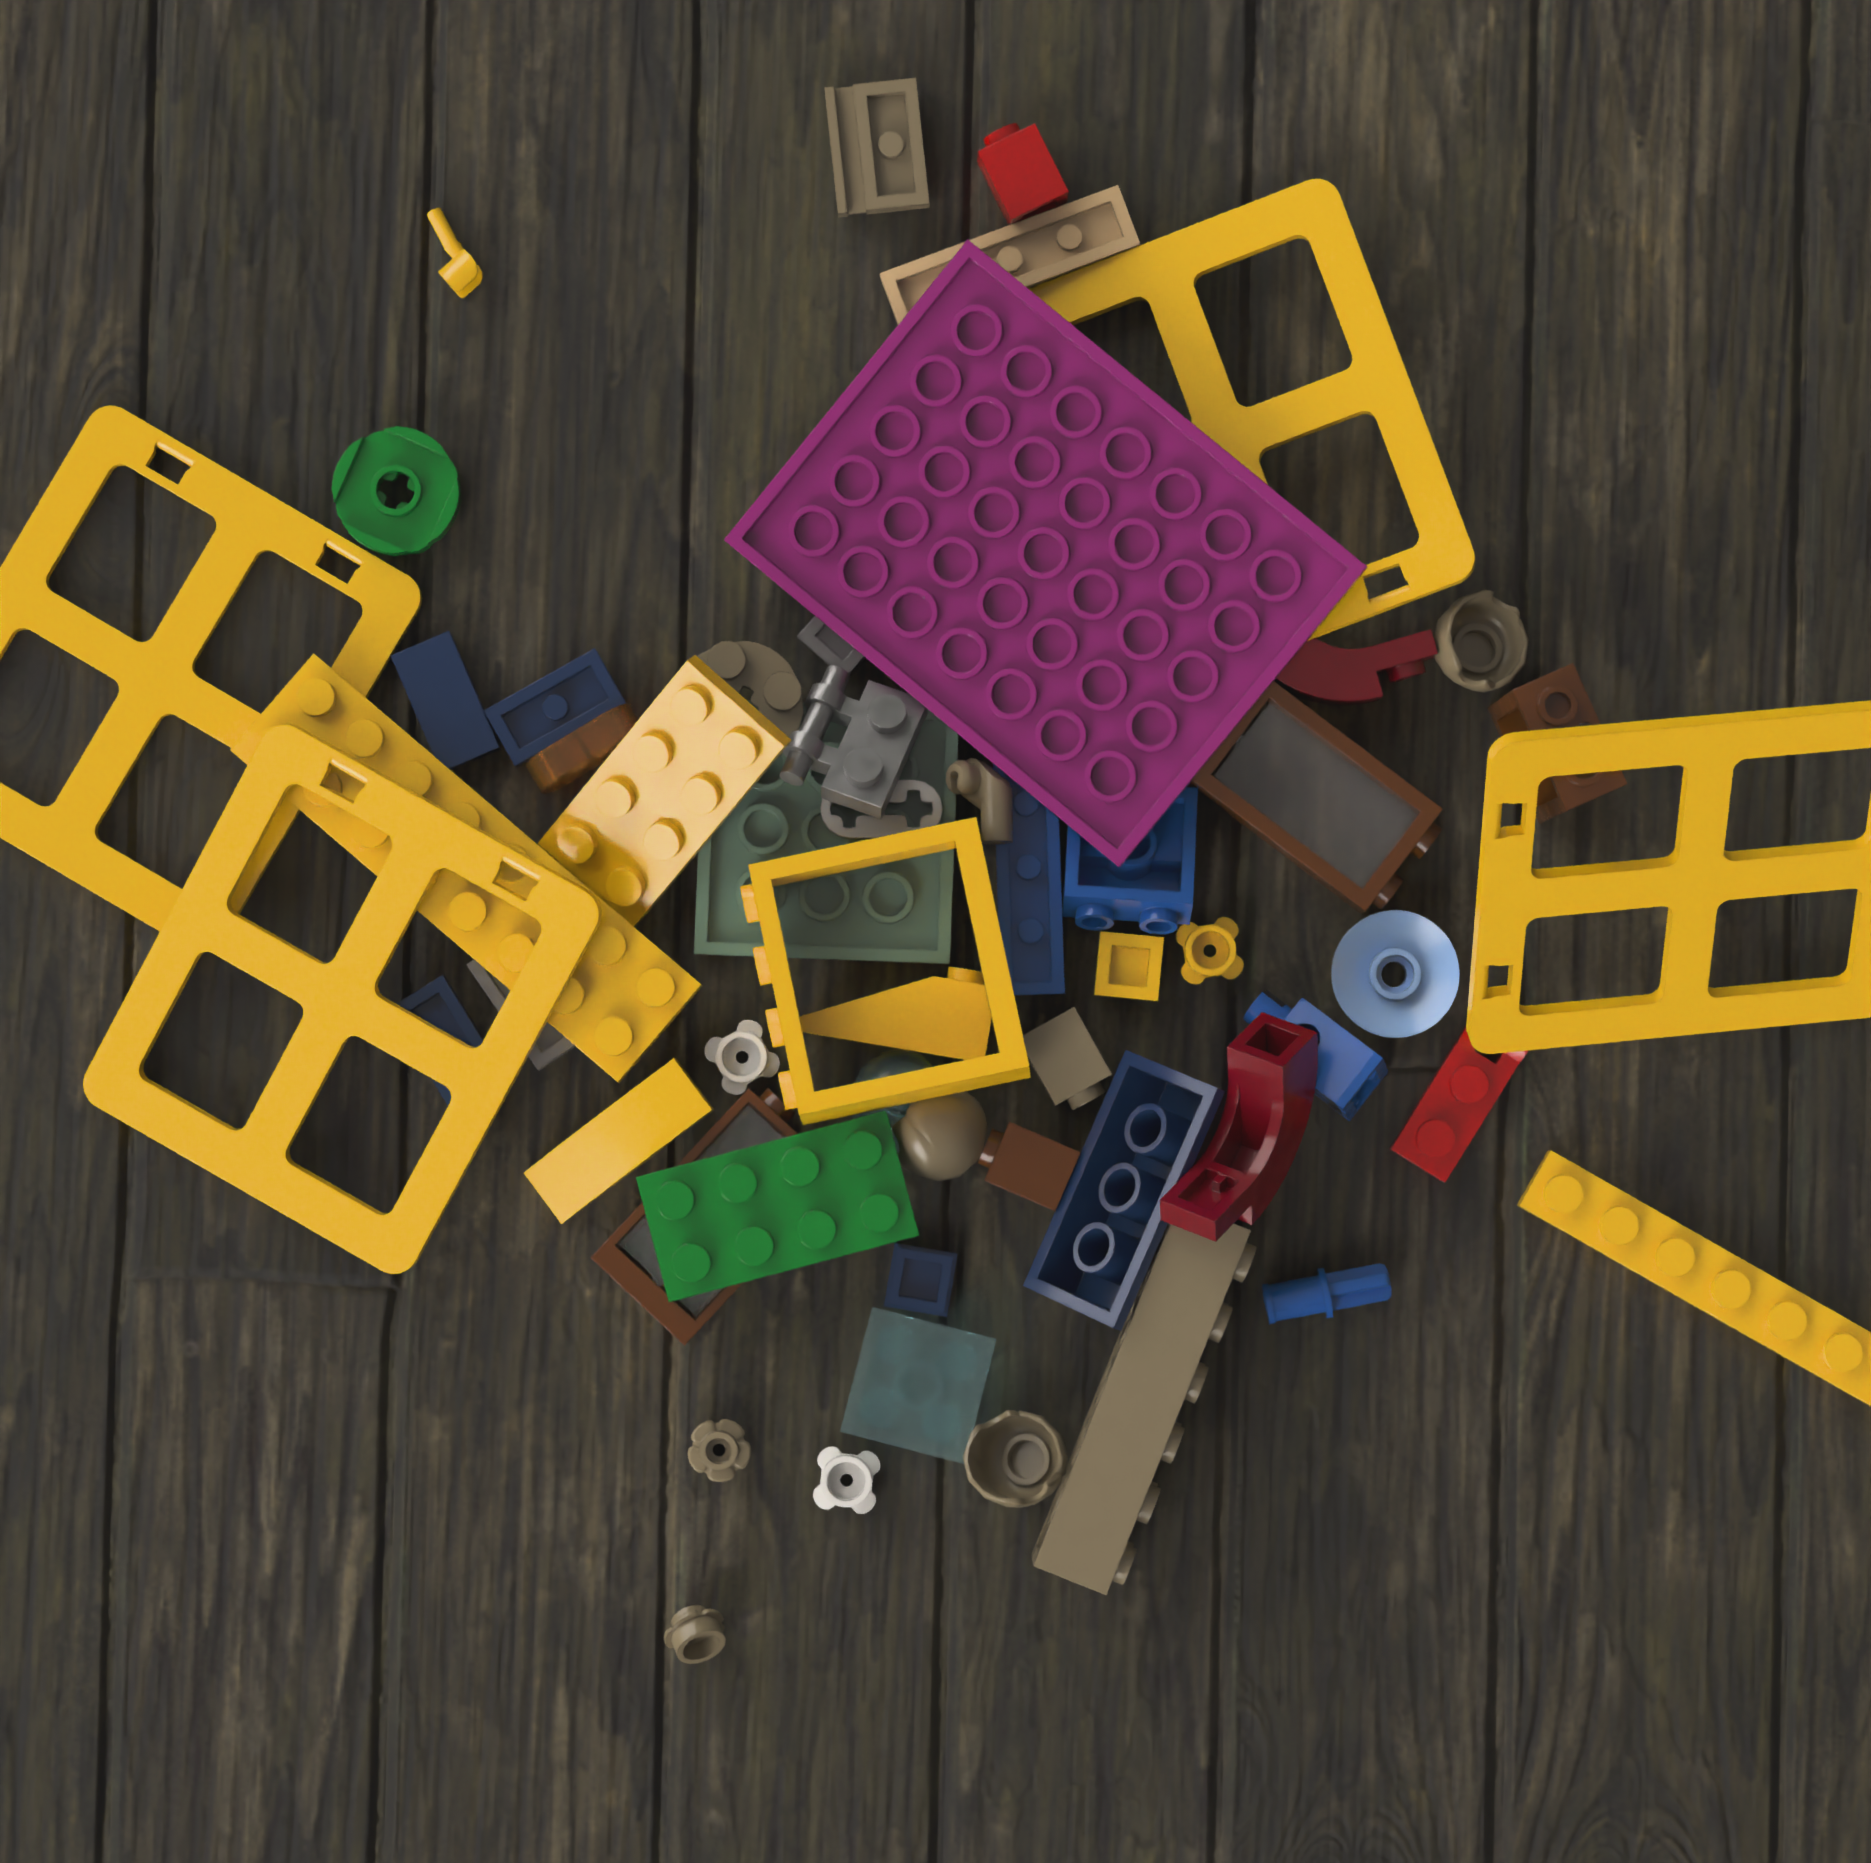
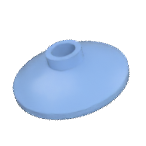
M1382 911L1360 920L1343 936L1336 948L1332 961V987L1339 1006L1357 1026L1381 1037H1409L1431 1028L1448 1012L1456 997L1459 986V962L1451 941L1435 923L1426 917L1409 911ZM1387 963H1398L1404 969L1405 978L1398 987H1390L1382 980V969Z

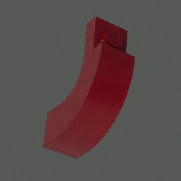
M1431 629L1359 649L1334 647L1314 638L1303 645L1274 682L1290 694L1312 702L1345 706L1379 701L1383 697L1378 674L1387 672L1390 683L1426 673L1424 661L1433 659L1438 654Z
M1263 1012L1227 1046V1099L1220 1124L1210 1145L1196 1164L1160 1199L1161 1221L1215 1242L1237 1220L1253 1225L1270 1204L1294 1161L1313 1103L1318 1069L1317 1032Z

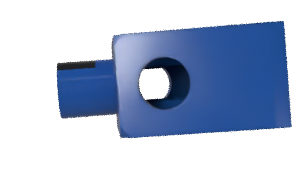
M1265 989L1251 1004L1243 1020L1250 1024L1263 1012L1317 1032L1320 1043L1318 1046V1069L1314 1094L1350 1122L1389 1072L1384 1059L1304 998H1301L1292 1009Z

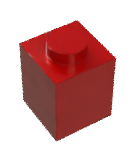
M1012 123L992 132L983 139L986 147L978 150L977 163L1008 225L1067 203L1069 191L1035 123L1022 130L1018 123Z

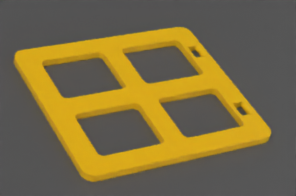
M1323 179L1304 181L1029 288L1030 291L1072 325L1138 300L1147 302L1153 312L1191 415V423L1267 485L1268 483L1260 463L1261 457L1266 451L1362 414L1371 415L1376 419L1417 527L1419 539L1417 544L1410 549L1367 564L1368 568L1308 641L1460 584L1473 572L1475 567L1474 549L1337 188L1330 182ZM1304 239L1309 242L1352 354V363L1348 369L1256 405L1250 407L1242 406L1236 400L1195 289L1196 281L1199 277L1289 241ZM1400 566L1408 585L1369 599V593L1363 579Z
M109 405L101 407L91 414L0 567V660L19 631L31 630L113 678L118 683L119 693L53 804L41 806L0 782V838L149 926L161 931L182 888L102 842L98 836V827L164 717L175 715L232 748L261 715L249 706L202 680L195 672L197 659L258 556L263 552H274L361 604L362 616L331 668L366 698H368L390 661L391 655L394 654L417 615L422 603V594L418 584L407 574L125 409ZM157 447L190 466V469L185 472L179 484L172 482L148 467L156 454ZM120 466L131 468L213 516L216 521L214 534L154 635L146 642H138L57 595L49 586V578L112 471ZM326 546L360 566L355 570L348 584L317 566L325 553ZM286 798L283 799L232 896L231 905L238 914L241 913L300 813V810Z
M1871 700L1508 733L1498 738L1491 745L1487 756L1466 1031L1471 1045L1481 1053L1496 1054L1870 1018L1871 795L1866 830L1861 837L1855 840L1726 851L1724 847L1733 770L1736 764L1744 759L1871 748ZM1674 765L1683 766L1675 848L1668 856L1542 869L1531 867L1538 787L1544 779L1552 776ZM1503 803H1522L1521 825L1504 826L1501 828ZM1857 889L1847 968L1840 975L1728 987H1708L1717 909L1723 902L1735 899ZM1660 906L1668 907L1660 985L1654 992L1643 995L1528 1006L1519 1004L1526 927L1533 919ZM1489 965H1509L1507 985L1487 988Z
M293 724L274 726L263 735L89 1065L83 1080L85 1095L99 1109L379 1270L389 1274L405 1272L417 1263L594 936L602 918L600 902L592 892L303 728ZM332 765L365 783L355 801L324 785L331 772ZM294 784L305 787L386 833L391 838L393 844L386 862L336 956L329 963L322 962L235 912L231 905V899L289 788ZM503 862L538 881L527 899L495 882L503 868ZM442 868L455 872L531 915L541 925V934L485 1039L478 1047L464 1043L385 998L378 988L380 978L435 875ZM204 952L215 954L297 1001L303 1008V1017L246 1125L242 1129L230 1126L150 1080L145 1075L143 1069L151 1049ZM351 1036H358L446 1086L451 1093L450 1104L394 1208L389 1213L380 1212L298 1165L290 1156V1147L347 1040Z

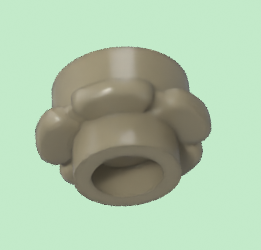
M722 1419L718 1423L707 1420L698 1425L691 1435L693 1445L688 1449V1459L693 1469L698 1473H706L711 1481L725 1482L733 1479L736 1471L744 1469L751 1457V1446L744 1439V1429L738 1423L729 1419ZM716 1444H722L725 1447L724 1455H715L713 1447Z
M701 1605L685 1607L673 1616L671 1620L672 1627L668 1628L664 1633V1642L668 1648H674L678 1659L683 1663L696 1664L707 1661L716 1656L725 1646L726 1638L723 1633L725 1627L722 1623L724 1618L719 1611L710 1608L706 1609Z

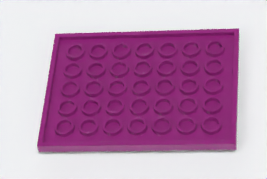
M968 239L724 539L743 557L1118 867L1124 864L1368 568Z

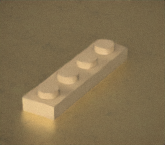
M1118 185L969 240L1028 289L1140 246V241ZM965 242L880 273V279L897 325Z

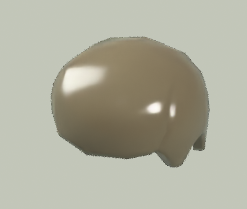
M1482 590L1454 601L1436 622L1433 635L1438 651L1435 660L1443 673L1454 683L1478 692L1492 691L1509 684L1525 665L1529 642L1520 619L1519 609L1493 596L1494 592L1491 590Z
M965 1091L910 1103L906 1116L892 1126V1131L899 1144L900 1152L897 1153L900 1164L909 1172L932 1181H944L960 1177L980 1159L986 1141V1116L977 1099Z
M1006 1410L1000 1415L973 1428L963 1454V1461L968 1481L985 1499L1005 1507L1023 1508L1042 1501L1061 1485V1479L1066 1475L1068 1456L1062 1434L1044 1416L1021 1410Z

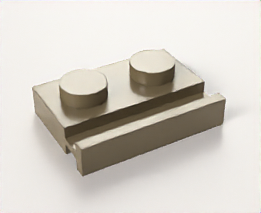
M916 78L860 83L841 88H834V86L824 87L838 218L867 213L868 215L930 208Z

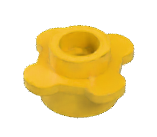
M1220 917L1214 924L1197 926L1195 923L1190 922V925L1182 924L1176 932V941L1183 947L1185 963L1181 967V975L1185 981L1198 985L1207 977L1221 975L1225 979L1232 980L1241 974L1244 963L1236 954V943L1234 940L1238 935L1239 929L1232 919ZM1206 945H1213L1215 947L1216 953L1213 957H1207L1204 954L1203 950Z

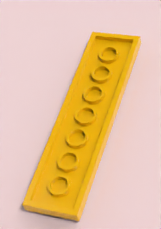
M314 653L230 749L248 765L263 735L270 728L282 724L297 725L592 892L601 905V922L547 1022L618 1083L622 1081L701 989L702 985ZM332 765L331 772L324 785L355 801L365 783ZM299 784L292 785L285 798L378 877L392 850L393 844L389 835ZM504 862L503 868L495 881L525 899L528 898L532 888L538 883V881ZM442 868L437 872L417 909L418 912L509 990L514 985L541 934V925L536 918L447 868Z

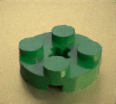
M395 426L384 428V431L373 432L366 438L363 436L352 443L338 461L332 480V493L337 514L348 533L366 548L385 555L420 554L428 550L432 544L442 539L452 527L461 504L462 494L459 471L444 448L429 435L408 427ZM399 474L409 477L407 487L414 493L412 500L409 503L400 502L396 509L386 507L388 497L380 491L381 484L384 480L395 482Z

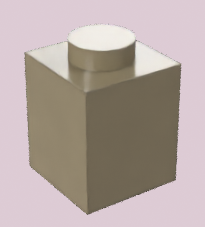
M1075 1007L1023 1035L1027 1057L1054 1106L1067 1100L1071 1109L1074 1110L1106 1092L1100 1081L1112 1073Z

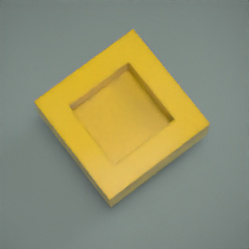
M1100 931L1094 996L1158 1001L1164 937Z

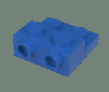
M1185 788L1121 867L1115 865L1067 825L1062 917H1074L1075 924L1078 927L1094 931L1111 928L1114 920L1137 921L1142 931L1158 935L1175 932L1178 924L1190 925L1194 895L1198 788Z

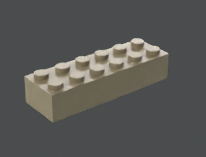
M1167 1224L1124 1326L1118 1335L1067 1463L1066 1475L1061 1479V1485L1056 1491L1031 1554L1034 1567L1104 1595H1107L1112 1581L1121 1585L1124 1584L1137 1550L1134 1548V1543L1128 1541L1136 1521L1147 1525L1161 1488L1157 1487L1158 1483L1153 1482L1152 1479L1160 1460L1169 1464L1172 1463L1185 1430L1181 1423L1176 1422L1177 1416L1184 1400L1195 1404L1206 1379L1209 1367L1199 1362L1208 1339L1217 1343L1220 1342L1229 1321L1233 1307L1223 1302L1232 1279L1243 1283L1254 1258L1257 1246L1247 1243L1251 1230L1233 1224L1215 1242L1172 1224Z

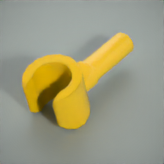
M435 208L428 212L427 217L444 250L452 258L438 273L460 298H465L482 282L483 272L473 257L458 242L442 209Z

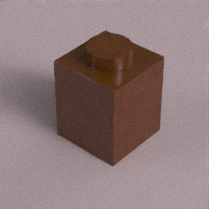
M1008 1122L1004 1133L992 1128L977 1164L988 1168L984 1181L1055 1211L1080 1152L1012 1122Z

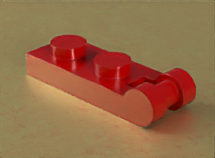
M1465 1025L1389 1149L1445 1183L1528 1051L1500 1053L1495 1063L1475 1051V1048L1471 1045Z

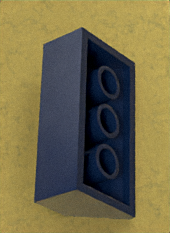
M1125 1050L1023 1286L1121 1331L1168 1224L1161 1221L1160 1199L1193 1167L1225 1091Z

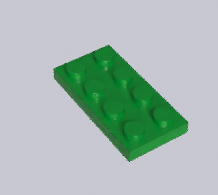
M887 1111L636 1177L669 1302L919 1236Z

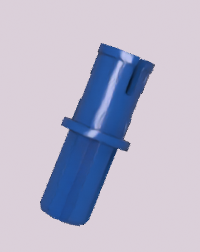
M1381 1263L1325 1273L1324 1268H1318V1275L1269 1285L1268 1283L1262 1284L1269 1325L1275 1324L1277 1321L1325 1313L1326 1318H1332L1333 1311L1387 1301L1391 1298L1392 1294L1388 1270Z

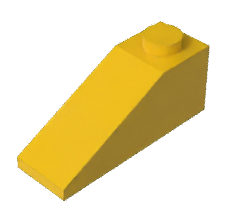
M950 966L948 967L947 978L932 976L800 1016L804 1033L960 1060L985 1056L992 1019L982 972Z

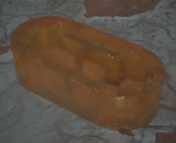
M626 703L614 707L537 753L527 762L526 768L542 794L556 791L604 763L639 719L630 704Z

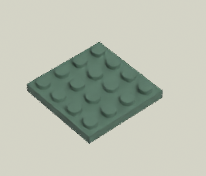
M803 703V707H804V717H803V720H804V718H805V716H806V714H807V711H808V709H807L806 706H805V703ZM928 710V714L899 780L923 781L936 790L941 798L943 808L941 821L938 824L940 825L955 821L956 794L948 789L945 778L949 766L958 759V734ZM831 721L822 742L825 745L838 749L847 727ZM783 754L772 763L698 852L695 955L754 957L753 948L764 946L760 921L747 922L740 886L752 884L749 864L868 840L838 837L829 831L823 822L820 808L822 803L821 786L826 777L825 774L809 769L803 785H791L782 780L779 775L787 758ZM911 791L907 792L905 803L888 804L885 815L905 816L907 827L915 828L920 827L922 816L932 815L933 808L932 804H926L921 801L920 792ZM832 804L831 814L842 817L844 827L846 828L856 827L857 817L868 815L839 804ZM954 849L773 887L787 957L795 959L950 964Z

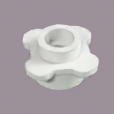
M753 1020L741 1021L735 1032L724 1038L713 1037L705 1046L706 1058L716 1063L723 1076L722 1087L730 1094L738 1095L744 1093L748 1083L761 1076L773 1077L780 1066L778 1056L768 1051L761 1038L763 1033L761 1025ZM745 1051L748 1054V1061L741 1064L736 1060L738 1052Z
M835 1446L823 1449L817 1458L818 1465L822 1471L820 1485L813 1491L815 1503L825 1510H829L836 1505L839 1507H851L858 1514L869 1512L876 1503V1497L872 1492L873 1476L880 1470L878 1457L868 1450L855 1455L842 1453ZM849 1474L852 1476L853 1482L850 1486L842 1485L840 1481L842 1475Z

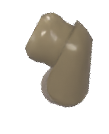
M970 758L966 761L957 760L953 762L946 772L947 787L952 793L961 794L981 810L982 843L992 845L1013 843V795L1009 782L984 761Z

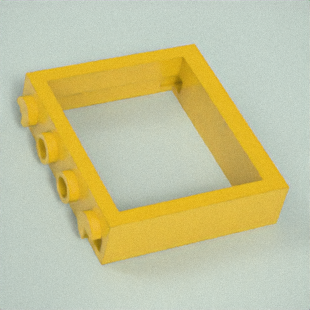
M976 817L748 865L752 884L740 886L747 922L760 921L764 946L753 948L760 986L772 983L777 1008L765 1010L773 1048L785 1046L790 1068L788 1071L778 1073L785 1110L798 1108L803 1125L1031 1078ZM956 849L999 1053L815 1091L773 887Z

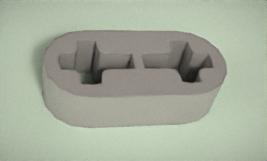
M898 780L888 804L905 803L907 792L911 791L920 792L921 801L926 804H932V815L922 816L920 827H907L905 816L885 815L884 812L882 819L870 815L858 816L856 827L846 828L844 827L842 817L831 814L832 804L837 803L822 798L820 810L823 822L829 831L838 837L873 839L938 825L941 821L943 808L940 796L926 782Z

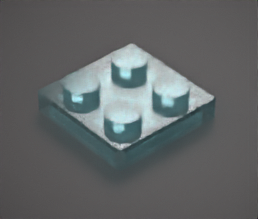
M873 1306L840 1432L964 1464L963 1454L970 1433L975 1425L996 1338Z

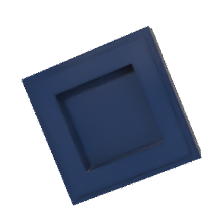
M894 1243L884 1306L947 1317L958 1253Z

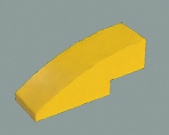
M673 1058L526 1170L524 1174L559 1222L563 1224L714 1109L679 1061Z

